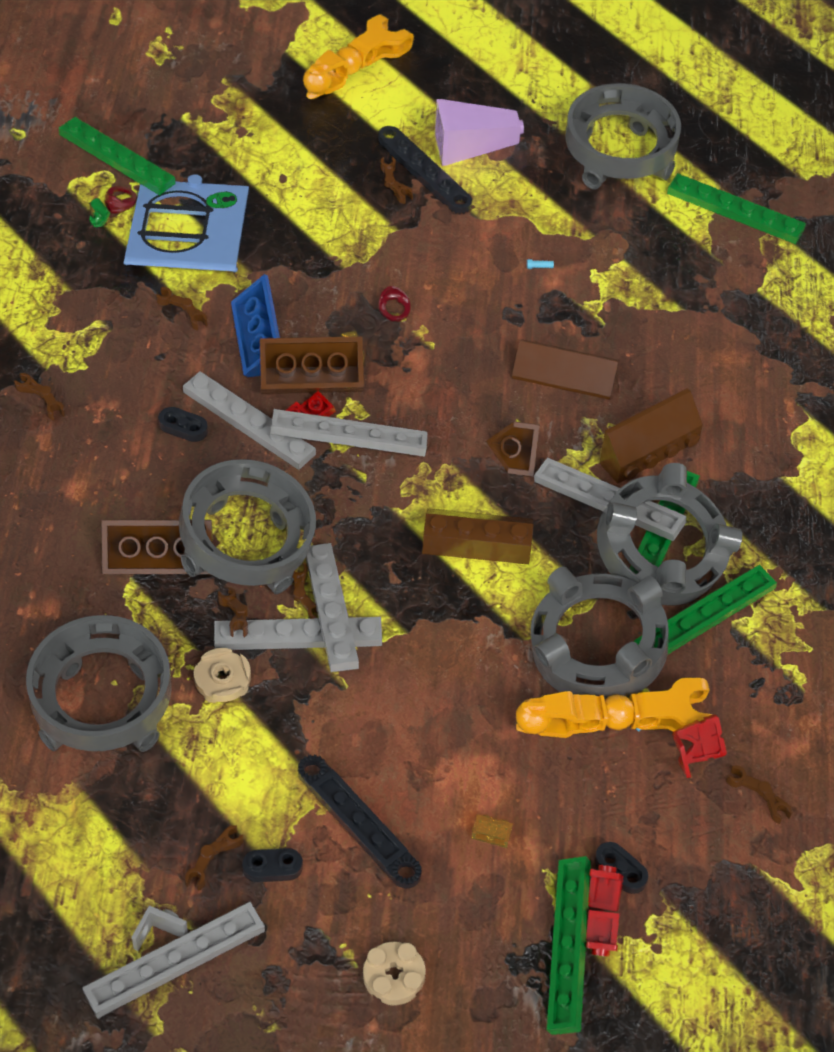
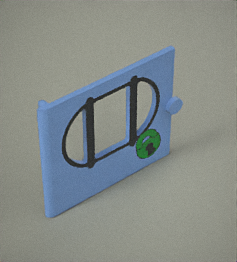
M191 175L188 177V182H176L174 186L159 196L140 184L124 264L237 272V260L249 186L202 183V178L199 175ZM182 196L195 199L205 207L155 203L165 198ZM149 213L205 215L203 233L146 231ZM147 239L197 242V244L183 250H164L153 246Z

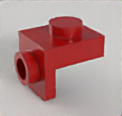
M599 865L598 870L590 869L589 908L618 912L624 876L616 873L617 868Z
M588 910L586 948H592V955L610 956V951H617L619 913Z

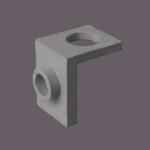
M149 906L132 935L133 947L136 951L140 950L152 926L182 937L188 934L187 922L180 919L176 913L164 909L161 911Z

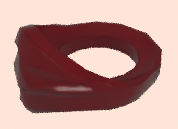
M124 186L110 187L105 194V206L112 214L129 210L137 201L136 193ZM119 191L125 192L131 198L121 200L114 196V193Z
M388 286L380 295L379 310L386 319L400 322L406 319L411 311L410 300L401 289L395 286ZM397 300V302L401 303L405 310L403 314L394 316L388 313L385 307L387 301Z

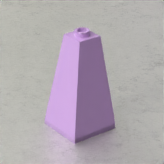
M437 99L435 137L442 166L519 144L520 134L524 132L523 121L519 120L517 111Z

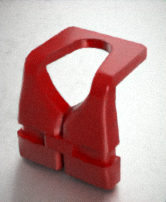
M716 714L706 716L701 721H693L673 731V739L681 755L678 759L679 765L687 778L691 777L688 764L706 761L712 757L716 759L727 754L724 739L721 736L720 720ZM681 739L693 743L687 752H685Z

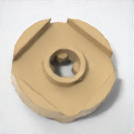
M217 648L210 650L201 657V661L194 668L195 686L199 693L204 696L205 700L210 703L231 701L248 692V686L251 681L249 662L242 654L239 656L232 653V649ZM219 671L230 674L225 679L217 678Z
M388 942L371 949L363 968L365 987L372 996L374 994L377 998L381 999V1002L388 1005H401L411 1001L416 996V993L420 991L425 981V964L421 955L416 952V948L410 943ZM392 967L402 971V973H399L398 979H393L392 975H386V972Z

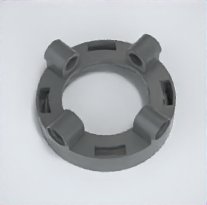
M606 84L589 89L575 99L568 112L565 138L567 147L573 157L585 166L582 179L585 185L591 189H598L608 177L633 179L655 175L667 181L675 167L674 157L678 147L681 122L672 104L658 93L631 84ZM613 102L620 103V104H607V105L599 106V104H604V103H613ZM610 115L630 116L629 126L634 134L644 136L652 128L657 138V144L650 153L643 157L620 158L597 151L588 140L593 132L596 120ZM665 126H670L674 134L673 138H668Z
M239 459L212 465L192 480L183 499L179 517V532L185 547L184 555L181 556L183 568L191 577L207 571L219 579L234 584L251 586L267 584L274 594H280L292 584L294 571L303 563L309 551L316 528V514L313 503L308 493L296 479L268 463ZM241 477L251 478L266 482L268 484L266 487L258 483L240 480ZM249 495L260 498L272 505L270 517L274 525L280 530L287 528L286 542L277 553L266 559L257 561L235 559L221 552L210 541L204 524L206 513L212 515L219 512L226 505L229 496ZM192 506H193V507H195V508H194L193 515H192V520H191V523H190L189 516L191 515V508H192ZM301 529L304 530L302 540H305L300 548H297Z
M680 463L666 464L658 476L637 478L621 487L602 512L597 527L598 549L610 574L625 577L637 583L647 576H652L659 583L663 592L661 605H682L703 596L723 574L730 556L733 552L739 550L742 542V530L727 526L715 504L700 490L687 483V468ZM665 500L676 503L689 511L699 522L705 536V553L701 562L689 570H686V564L680 560H667L659 567L648 562L638 552L630 536V532L633 530L637 519V507L647 501ZM621 551H622L623 555L625 556V558L628 560V562H629L639 573L634 574V573L624 564V562L621 560V558H620L619 555H618ZM709 570L713 572L708 583L707 579L700 584L695 582L706 575Z
M559 567L553 571L547 581L550 592L537 606L531 622L532 653L536 667L542 677L559 692L570 691L573 695H604V699L615 694L625 695L628 698L631 694H637L649 686L663 669L668 654V621L661 605L663 592L659 583L652 576H647L637 583L628 578L611 574H589L575 577L567 567ZM592 598H608L627 605L636 613L641 621L643 635L640 644L637 645L635 642H630L624 645L616 655V663L611 665L593 666L574 660L570 657V651L566 642L556 633L560 618L570 607ZM656 628H659L662 639L658 637V646L657 648H653L656 637ZM576 678L605 680V684H583L576 682Z
M109 615L89 616L68 622L51 632L38 645L30 659L26 674V686L31 709L40 728L38 734L51 751H56L63 744L84 751H107L132 743L141 752H145L157 742L160 735L157 731V724L165 714L171 698L170 666L166 651L161 642L151 631L139 623ZM111 633L120 635L119 639H91V634ZM99 652L122 655L128 658L129 666L135 675L141 680H145L144 694L138 706L124 718L101 725L82 723L67 715L56 699V687L60 676L64 680L74 677L82 667L81 657ZM39 677H44L42 684L43 699H37L33 687L38 689ZM158 677L160 678V692H159V694H158V691H159Z

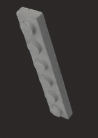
M201 371L183 385V393L296 469L300 470L316 455V448L301 438L270 434L272 425L270 417Z
M278 409L273 411L270 434L424 457L426 454V431Z
M550 458L544 461L534 475L536 483L601 511H604L613 496L620 489ZM647 501L637 507L635 525L671 541L675 540L686 524L685 515L652 501Z
M331 543L311 545L306 556V563L330 672L359 669V660Z
M381 617L349 618L355 647L382 646ZM319 618L247 620L248 635L246 637H243V630L234 631V637H231L229 629L231 621H215V649L325 648Z
M248 902L83 987V992L94 1014L99 1018L265 932V926L251 902Z

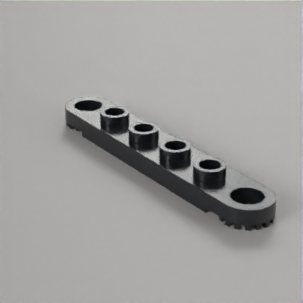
M384 126L379 130L378 142L380 145L384 146L387 152L438 200L446 204L451 209V212L465 214V212L468 213L471 210L472 197L402 131L394 126ZM389 134L390 136L392 134L394 138H386L385 135L388 136ZM458 200H462V202H464L465 204H457L455 202H458Z
M315 754L314 756H304L298 764V776L304 785L398 887L404 889L415 887L420 882L422 874L419 861L408 852L409 850L336 771L330 768L321 756L318 757ZM315 765L321 771H319V774L311 776V774L308 775L304 770L307 766ZM403 867H410L414 870L415 874L411 878L408 877L406 879L405 877H400L398 871Z

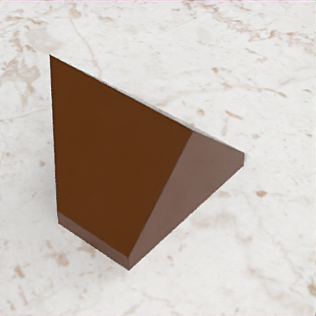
M514 421L486 441L509 474L534 476L540 424Z

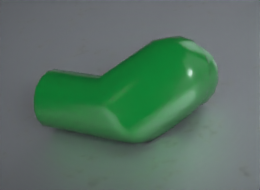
M95 198L90 203V206L95 211L93 212L94 216L90 215L89 220L94 227L99 228L106 224L110 211L99 198Z

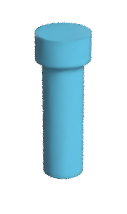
M527 259V269L554 267V261H532V259Z

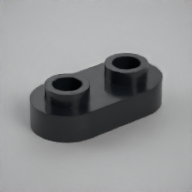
M167 407L159 413V427L166 433L191 442L201 441L208 434L207 421L201 416L176 407Z
M605 842L597 848L595 855L597 868L599 865L617 868L616 873L624 876L622 883L623 891L637 894L645 889L648 881L647 869L623 847L614 842ZM611 858L614 860V863H607L605 859ZM632 877L636 879L637 882L631 883L627 880V878Z
M291 848L253 850L247 853L243 859V873L252 882L291 881L301 874L303 859L298 851ZM285 859H290L293 861L291 864L283 863ZM254 861L262 862L260 866H255L252 863Z

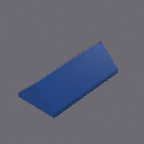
M265 274L231 301L243 374L246 377L261 376L260 338H280L269 278Z

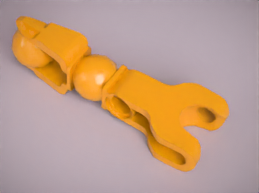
M382 15L371 18L367 22V31L355 38L347 47L339 49L336 53L327 50L305 72L303 82L304 87L308 90L307 97L314 99L323 94H329L341 89L345 85L348 75L355 74L360 68L363 69L365 66H369L381 58H398L411 49L414 35L405 29L397 32L388 31L389 19Z

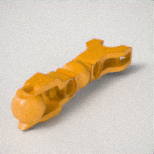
M681 678L667 691L631 694L630 698H627L625 695L615 694L604 699V695H573L570 691L544 695L540 698L524 700L516 710V729L527 734L567 738L578 733L604 731L606 726L614 730L626 729L631 725V729H669L675 731L693 721L704 720V717L712 715L700 713L691 706V704L699 703L706 699L710 689L707 680L704 678Z

